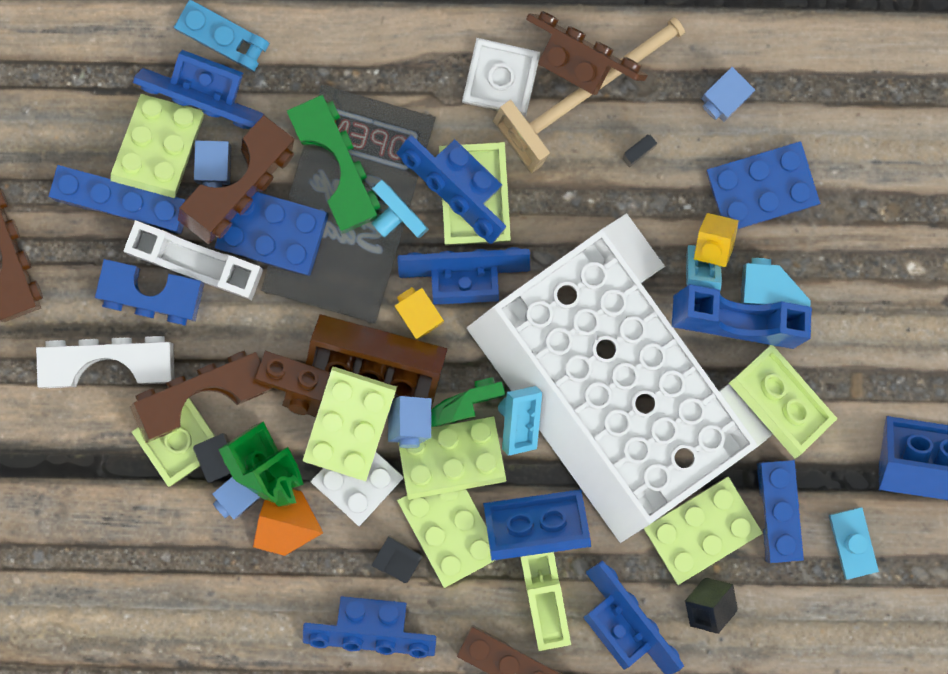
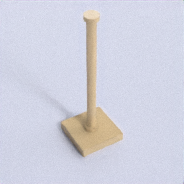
M673 17L668 21V26L624 57L636 62L641 61L673 37H680L685 34L682 24ZM611 67L601 88L622 73ZM578 88L530 123L526 121L513 101L509 100L499 108L493 122L532 174L542 167L550 155L549 150L537 134L592 94L582 88Z

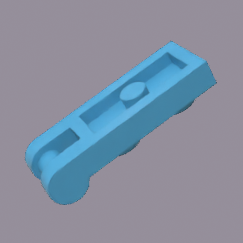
M192 0L188 1L174 26L176 31L252 72L256 70L259 64L257 59L261 52H266L270 44L264 38L247 31ZM243 41L250 44L246 54L238 52Z

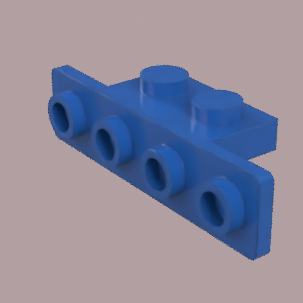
M185 50L178 54L172 78L142 68L134 76L133 83L141 86V89L147 93H161L171 97V100L179 105H192L202 109V112L208 116L224 117L232 120L234 125L243 129H251L264 115V113L235 103L243 72Z
M412 135L404 141L397 151V155L402 159L403 163L423 179L432 191L436 192L448 203L456 214L460 215L473 227L477 235L484 238L489 244L496 241L505 230L506 225L484 204L501 188L502 184L456 140H453L436 157Z
M516 247L491 251L485 249H476L472 252L442 251L432 254L412 252L397 257L400 278L432 277L433 305L499 301L498 273L530 271V250Z
M604 561L588 569L586 574L605 599L583 618L623 670L629 668L647 652L664 674H674L680 671L684 664L680 660L677 650L668 645L659 633L656 623L647 618L640 609L635 596L627 592L619 582L616 572L610 566H607Z
M344 596L340 597L337 626L304 623L303 643L310 644L315 648L332 646L342 647L347 651L363 649L373 650L384 655L393 653L409 654L415 658L435 656L437 637L435 635L404 632L407 605L405 602Z

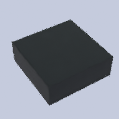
M651 134L646 135L628 149L622 159L630 168L653 150L657 142Z

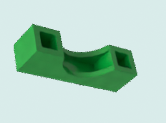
M322 94L287 110V114L301 144L315 145L328 150L340 165L341 176L339 185L327 202L341 233L345 234L375 220L378 217L375 210L381 208L374 191L367 192L362 183V180L367 178L360 160L353 163L348 151L354 147L347 131L339 132L335 120L340 119V116L333 101L331 100L326 103Z

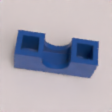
M103 260L95 294L96 299L103 301L102 307L122 311L123 306L136 308L134 314L153 319L155 313L168 315L167 322L186 326L187 320L196 322L204 288L202 281L168 274L166 286L161 293L155 296H145L138 287L140 268L111 260Z
M795 460L757 463L759 494L763 500L765 528L763 529L765 560L768 563L803 561Z

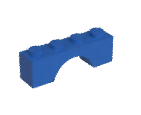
M57 165L48 196L54 201L86 210L115 215L132 221L136 220L163 231L178 235L182 234L184 225L178 221L179 207L186 199L167 197L116 183L105 177Z
M689 284L673 295L672 327L794 349L811 339L812 307L782 301L764 305L742 304L725 299L721 296L718 289Z

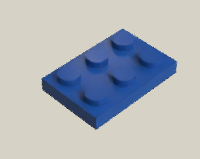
M801 141L706 170L719 216L739 220L737 230L821 204Z
M256 192L251 197L253 202L246 212L242 215L237 213L230 221L232 225L228 232L221 239L217 238L215 245L217 250L310 277L329 213Z
M582 490L483 503L491 561L591 547Z

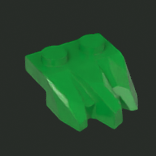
M494 377L475 381V388L443 400L431 409V428L475 418L473 404L505 396L502 381L495 383Z
M264 421L252 426L218 449L225 465L236 482L261 498L276 503L278 507L296 503L292 488L304 485L298 465L289 447L278 451Z

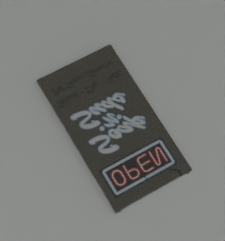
M321 85L319 96L323 94L326 103L331 100L333 101L340 116V119L335 120L339 132L346 130L354 148L348 152L353 163L360 160L367 178L362 180L366 191L373 190L372 188L379 181L384 180L410 208L419 176L403 163L402 159L397 155V151L410 135L427 149L436 117H433L431 114L426 115L330 87V85ZM304 145L288 201L328 212L327 223L310 277L268 265L261 291L265 292V294L277 295L367 321L369 324H376L405 224L402 221L385 238L371 224L373 221L342 234L327 202L339 185L341 176L340 165L328 150L315 145ZM374 191L381 207L375 210L377 216H379L389 206Z

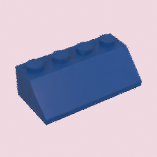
M886 416L879 460V490L948 500V425Z

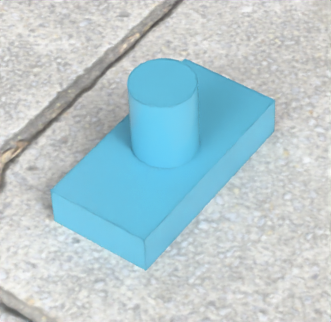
M384 180L379 181L372 188L389 206L371 223L384 238L402 221L418 238H421L429 230Z
M688 245L686 253V285L691 284L721 291V266L694 260L696 246Z
M536 386L507 392L506 398L498 405L499 413L505 418L502 450L508 456L537 449L542 391Z
M859 507L829 515L845 580L879 572L863 508Z

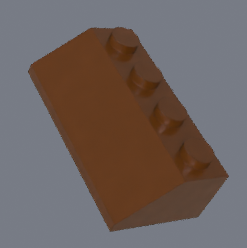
M320 314L310 340L306 364L331 372L334 366L396 386L393 399L399 396L431 398L432 409L448 348Z

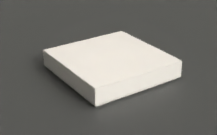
M476 38L462 103L498 111L503 104L512 100L521 114L526 117L541 52Z

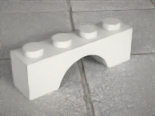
M136 220L123 251L130 256L202 281L251 301L263 272L260 266L202 247Z
M165 336L145 337V343H132V338H112V344L99 345V339L79 340V346H66V341L54 340L45 341L46 347H36L38 388L76 387L82 373L92 364L102 360L120 361L131 370L138 384H165L175 379L173 343L165 342Z

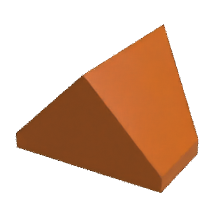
M292 489L296 503L288 506L278 507L276 503L264 500L258 518L254 548L286 556L323 534L302 491Z

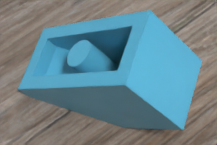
M752 258L751 263L743 265L740 303L764 305L782 301L810 307L811 300L780 265H771V259Z

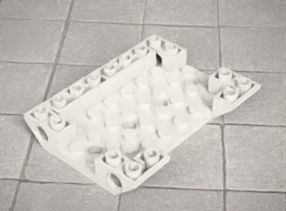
M627 213L598 231L518 288L466 328L511 391L533 386L538 387L542 391L539 431L620 543L653 523L773 435L730 384H727L719 391L643 287V282L665 266ZM563 286L572 287L577 295L575 302L570 305L562 304L557 297L558 290ZM602 340H609L615 346V354L610 359H603L596 352V346ZM641 394H648L654 400V408L647 414L639 412L635 406V401ZM681 448H686L693 454V462L687 468H681L675 463V454Z

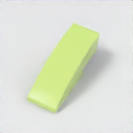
M554 552L520 557L538 651L571 645Z

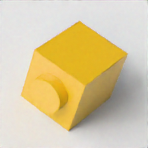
M707 213L698 233L694 260L726 267L734 248L739 220Z
M411 287L397 297L399 303L394 307L416 340H419L444 323V320L423 288L415 291Z

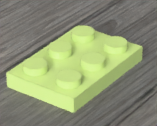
M140 94L113 166L111 181L175 198L204 118L202 110Z
M505 142L462 145L502 184L501 188L484 205L506 225L505 230L493 243L511 242ZM439 146V153L447 146ZM442 199L445 246L488 243L484 238L477 235L474 228L460 215L456 214L450 208V205Z
M773 345L766 348L729 382L731 387L794 459L800 456L838 419Z
M333 366L303 462L366 481L397 387Z
M494 416L432 427L431 438L420 443L418 448L399 447L408 500L506 482Z
M725 477L644 528L645 533L677 585L763 534L729 477Z
M466 489L409 500L406 495L397 500L444 588L493 562L491 561L487 527Z

